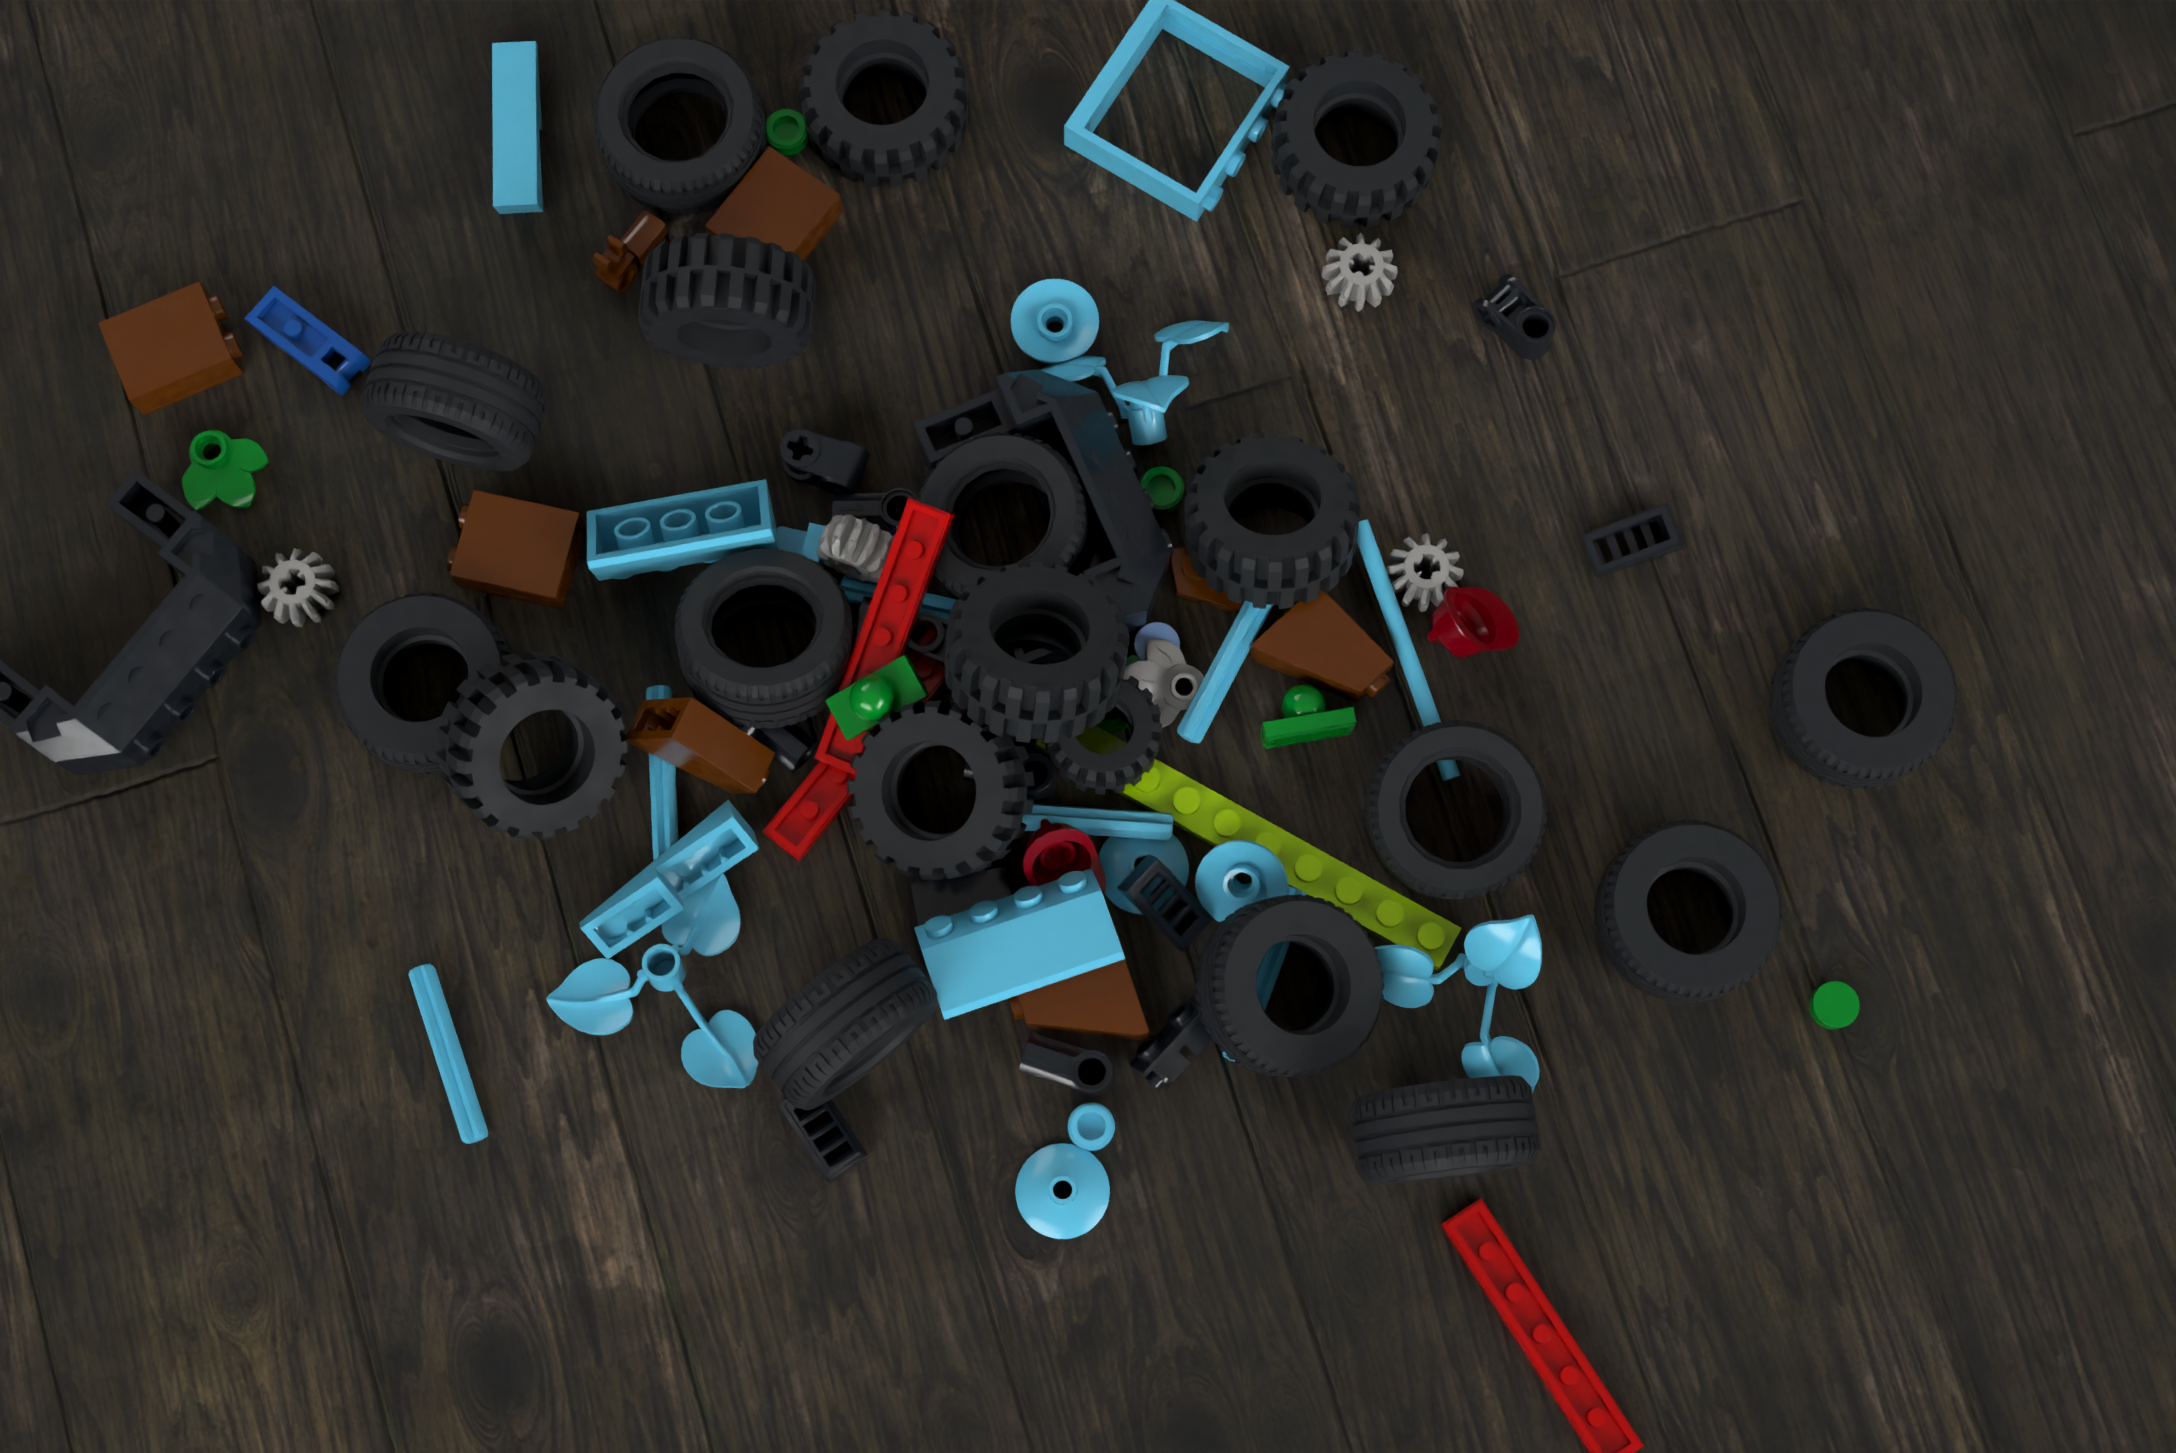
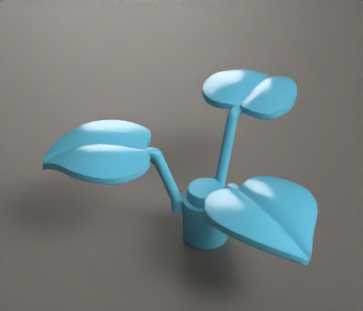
M1195 320L1173 324L1161 329L1154 335L1155 341L1163 342L1159 376L1152 377L1146 381H1133L1116 386L1107 368L1104 367L1106 364L1105 358L1082 355L1079 358L1059 364H1049L1042 368L1041 371L1070 382L1081 380L1091 375L1101 377L1120 410L1121 419H1128L1132 443L1134 445L1154 444L1168 437L1163 413H1165L1171 401L1189 385V379L1186 376L1167 375L1170 351L1178 344H1191L1202 341L1220 331L1227 333L1230 327L1228 322ZM1124 400L1129 401L1130 405L1127 406Z
M723 873L684 898V909L662 923V933L665 939L674 945L657 944L645 952L642 958L643 969L637 972L638 978L632 988H630V975L620 963L612 959L598 958L587 961L573 970L564 982L546 998L549 1006L557 1016L571 1027L587 1034L608 1035L623 1029L630 1023L634 1011L629 998L637 996L646 981H649L659 991L668 992L675 990L701 1028L688 1034L682 1044L681 1060L687 1073L700 1084L722 1088H745L751 1084L756 1075L759 1065L753 1052V1040L756 1033L748 1020L732 1010H722L716 1013L707 1023L682 985L686 970L680 956H687L692 948L703 956L720 954L727 950L739 935L741 928L740 911Z
M1533 914L1510 920L1488 921L1474 926L1470 929L1464 941L1466 954H1458L1456 960L1438 974H1432L1434 963L1431 957L1417 948L1406 945L1374 947L1378 952L1377 959L1382 964L1380 967L1384 977L1381 978L1382 983H1384L1382 994L1385 1000L1394 1005L1405 1008H1418L1426 1005L1434 995L1432 984H1441L1460 968H1464L1465 976L1472 984L1487 986L1480 1029V1039L1482 1042H1471L1464 1046L1461 1053L1463 1068L1469 1078L1521 1076L1532 1087L1533 1093L1540 1072L1539 1064L1533 1051L1526 1044L1512 1037L1499 1036L1491 1040L1489 1034L1495 992L1498 984L1514 990L1526 988L1535 982L1540 973L1542 942Z

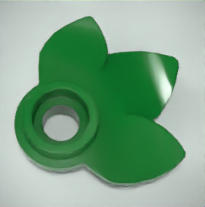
M218 430L199 433L193 439L189 449V457L192 464L182 478L185 497L196 511L206 507L216 497L225 504L235 508L245 509L250 507L256 493L252 472L264 468L269 463L267 455L259 444L248 438L231 440L228 435ZM213 448H220L219 456L213 460H208L207 455L209 451Z

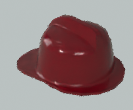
M1450 587L1446 589L1444 600L1435 609L1431 617L1433 629L1427 635L1429 643L1442 644L1454 656L1467 658L1484 651L1513 648L1519 640V627L1509 607L1489 590L1478 587Z
M1046 818L1041 820V828L1036 830L1029 838L1023 857V869L1029 886H1040L1058 880L1062 875L1071 871L1092 869L1104 896L1106 889L1105 873L1095 846L1089 836L1067 823L1056 822L1051 824Z

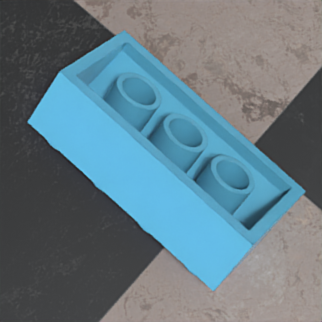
M766 479L587 511V564L589 570L599 581L612 578L626 579L635 574L657 570L671 571L679 566L701 562L714 563L734 553L752 549L779 548L776 520Z
M1092 869L1071 871L1062 875L1058 880L1040 886H1026L1016 891L1013 895L995 901H981L974 904L968 910L950 916H936L925 924L914 927L933 987L937 992V999L944 1020L1125 959L1103 893Z

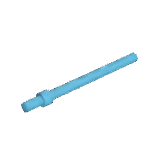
M1368 519L1359 521L1357 544L1423 727L1436 722L1439 723L1441 720L1370 523ZM1455 760L1436 761L1443 781L1460 776Z

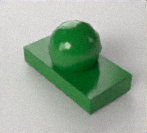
M903 655L872 674L860 678L856 683L826 699L825 702L846 740L849 741L879 725L878 720L889 712L898 713L901 711V706L920 702L930 696L909 656Z
M1300 684L1290 688L1284 694L1281 701V711L1285 719L1263 722L1260 736L1263 748L1269 749L1350 735L1357 723L1354 707L1326 711V701L1323 694L1311 685Z

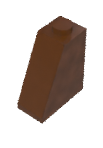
M1322 590L1319 591V597L1305 604H1303L1302 600L1298 601L1252 643L1249 656L1257 663L1356 703L1366 694L1374 698L1392 680L1387 674L1390 672L1394 661Z
M693 697L643 700L627 733L629 744L730 793H757L769 776V765L775 755V752Z
M1125 959L1008 998L1015 1020L1024 1017L1026 1026L1029 1029L1141 1040L1149 1035V1029Z

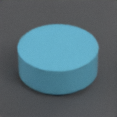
M1084 1103L1078 1106L1069 1117V1137L1081 1149L1087 1151L1100 1150L1108 1145L1114 1135V1118L1111 1112L1101 1104Z

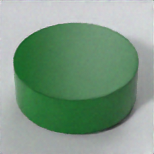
M781 109L768 117L765 123L767 134L765 136L770 147L782 155H794L805 148L809 140V134L802 114L792 109Z
M1163 466L1155 467L1148 470L1141 478L1140 486L1142 489L1146 488L1148 490L1157 514L1169 513L1180 505L1183 499L1184 484L1181 476L1175 470Z
M1831 981L1819 986L1813 991L1809 999V1011L1814 1021L1820 1026L1831 1030L1840 1029L1851 1024L1858 1016L1860 1009L1856 992L1849 985L1839 981Z

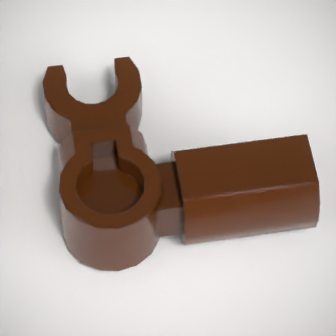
M643 210L620 240L610 234L607 238L608 247L602 255L596 252L593 256V263L598 266L595 273L596 278L617 292H624L631 285L637 274V264L643 265L649 253L659 245L668 233L666 224L652 213Z

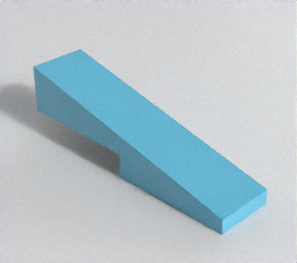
M536 41L492 43L493 207L499 214L543 212L539 130H542L538 44Z
M727 800L580 921V929L608 960L684 909V898L757 851L759 847L755 832L733 804Z

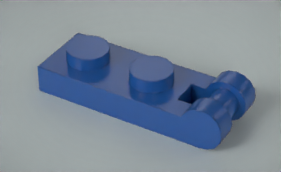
M275 286L267 292L244 318L251 327L323 380L341 396H344L350 389L351 384L349 382L357 372L364 373L372 363L359 349ZM338 353L345 359L334 370L327 364Z

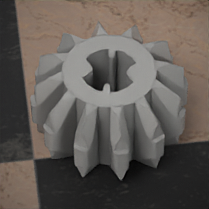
M1360 233L1356 236L1355 244L1353 245L1343 237L1339 240L1338 250L1330 249L1327 252L1325 260L1328 264L1323 266L1322 278L1329 281L1326 286L1327 295L1340 293L1338 300L1340 307L1346 305L1349 300L1355 301L1354 307L1359 312L1363 309L1365 300L1376 308L1381 303V295H1391L1394 288L1391 280L1396 279L1398 268L1390 264L1394 256L1392 250L1379 252L1381 245L1379 238L1373 240L1370 245L1365 244V238Z
M851 514L845 516L834 515L821 534L820 544L816 553L823 563L835 569L836 573L846 575L849 579H858L863 583H878L893 542V537L889 532L881 530L878 524H871L865 518L861 520Z
M1428 533L1421 536L1419 545L1412 538L1408 537L1403 541V550H1392L1390 559L1394 564L1387 566L1386 570L1389 578L1395 580L1392 583L1394 593L1398 594L1403 591L1405 593L1401 602L1403 607L1409 606L1412 599L1418 600L1419 611L1425 612L1430 600L1438 607L1444 600L1446 589L1458 587L1455 581L1462 579L1464 571L1457 566H1453L1460 557L1457 551L1444 553L1447 545L1446 539H1440L1437 545L1433 546L1431 545V538ZM1419 566L1429 568L1427 574L1433 572L1430 579L1421 578V571L1416 573Z
M294 548L290 560H287L281 553H276L275 558L278 566L275 569L270 566H262V572L269 580L257 584L258 591L266 595L261 601V605L268 612L274 611V618L282 624L291 619L296 627H303L307 615L314 622H321V615L318 610L321 607L329 610L334 609V603L327 596L339 592V586L330 580L335 575L334 569L329 564H322L323 559L315 552L305 557L301 549ZM303 581L305 586H300V582ZM296 590V594H292L291 591Z

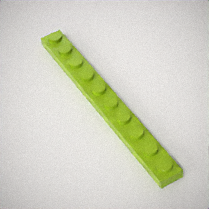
M1085 725L1084 733L1076 736L1086 749L1100 754L1113 753L1127 744L1097 726L1089 728ZM1038 739L1035 743V748L1049 755L1045 743L1042 742V739ZM1154 759V765L1149 773L1144 772L1142 774L1140 782L1134 786L1128 783L1125 785L1124 791L1118 792V794L1150 812L1170 813L1173 816L1174 825L1214 847L1231 840H1248L1265 846L1283 864L1288 878V887H1294L1303 891L1306 895L1314 896V898H1323L1325 901L1334 903L1335 906H1340L1346 913L1349 912L1353 916V920H1357L1361 924L1362 929L1390 945H1406L1425 952L1433 960L1434 969L1437 971L1442 966L1461 930V927L1157 759Z

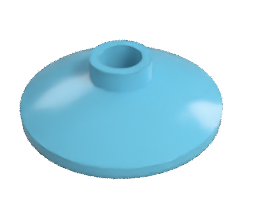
M1046 279L1030 285L1018 296L1011 312V330L1017 345L1031 358L1049 364H1059L1079 358L1092 346L1099 329V313L1093 298L1081 286L1064 279ZM1051 322H1059L1062 324L1063 329L1060 332L1053 333L1047 329V325Z
M1173 834L1169 840L1111 836L1106 840L1098 857L1105 873L1106 889L1104 894L1114 905L1130 913L1142 914L1117 887L1135 869L1134 863L1136 860L1145 858L1148 854L1157 857L1186 886L1189 874L1188 858L1183 845ZM1156 877L1141 894L1146 898L1161 880ZM1168 888L1152 906L1157 910L1173 892Z
M1231 840L1215 846L1204 856L1196 873L1195 887L1201 905L1215 920L1221 922L1226 920L1225 917L1233 914L1234 911L1244 907V905L1267 898L1287 895L1288 878L1283 864L1271 850L1253 841ZM1240 872L1246 873L1251 876L1252 882L1242 884L1237 880L1236 874Z
M1059 1143L1041 1148L1026 1160L1017 1177L1015 1195L1022 1217L1035 1231L1054 1239H1071L1087 1233L1101 1220L1108 1206L1110 1186L1104 1167L1092 1153L1073 1144ZM1060 1181H1066L1072 1187V1193L1066 1199H1059L1053 1193L1055 1184Z

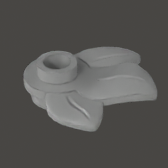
M1149 639L1146 646L1147 660L1134 662L1126 666L1123 679L1128 680L1130 676H1133L1139 680V688L1141 690L1149 689L1153 695L1152 703L1154 705L1158 704L1161 712L1160 723H1162V727H1165L1174 721L1180 710H1187L1204 676L1197 668L1186 664L1181 649L1175 644L1163 639ZM1181 678L1188 679L1192 684V691L1187 696L1178 694L1175 689L1176 682Z

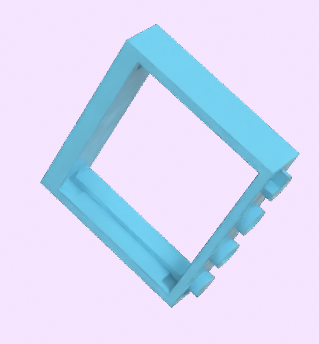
M1149 0L1064 125V145L1197 222L1205 209L1211 212L1219 202L1223 193V188L1220 186L1228 175L1235 177L1246 158V154L1243 151L1249 142L1257 143L1262 137L1269 122L1266 116L1272 107L1277 108L1279 101L1283 99L1290 66L1175 0ZM1162 29L1265 87L1196 193L1093 133Z

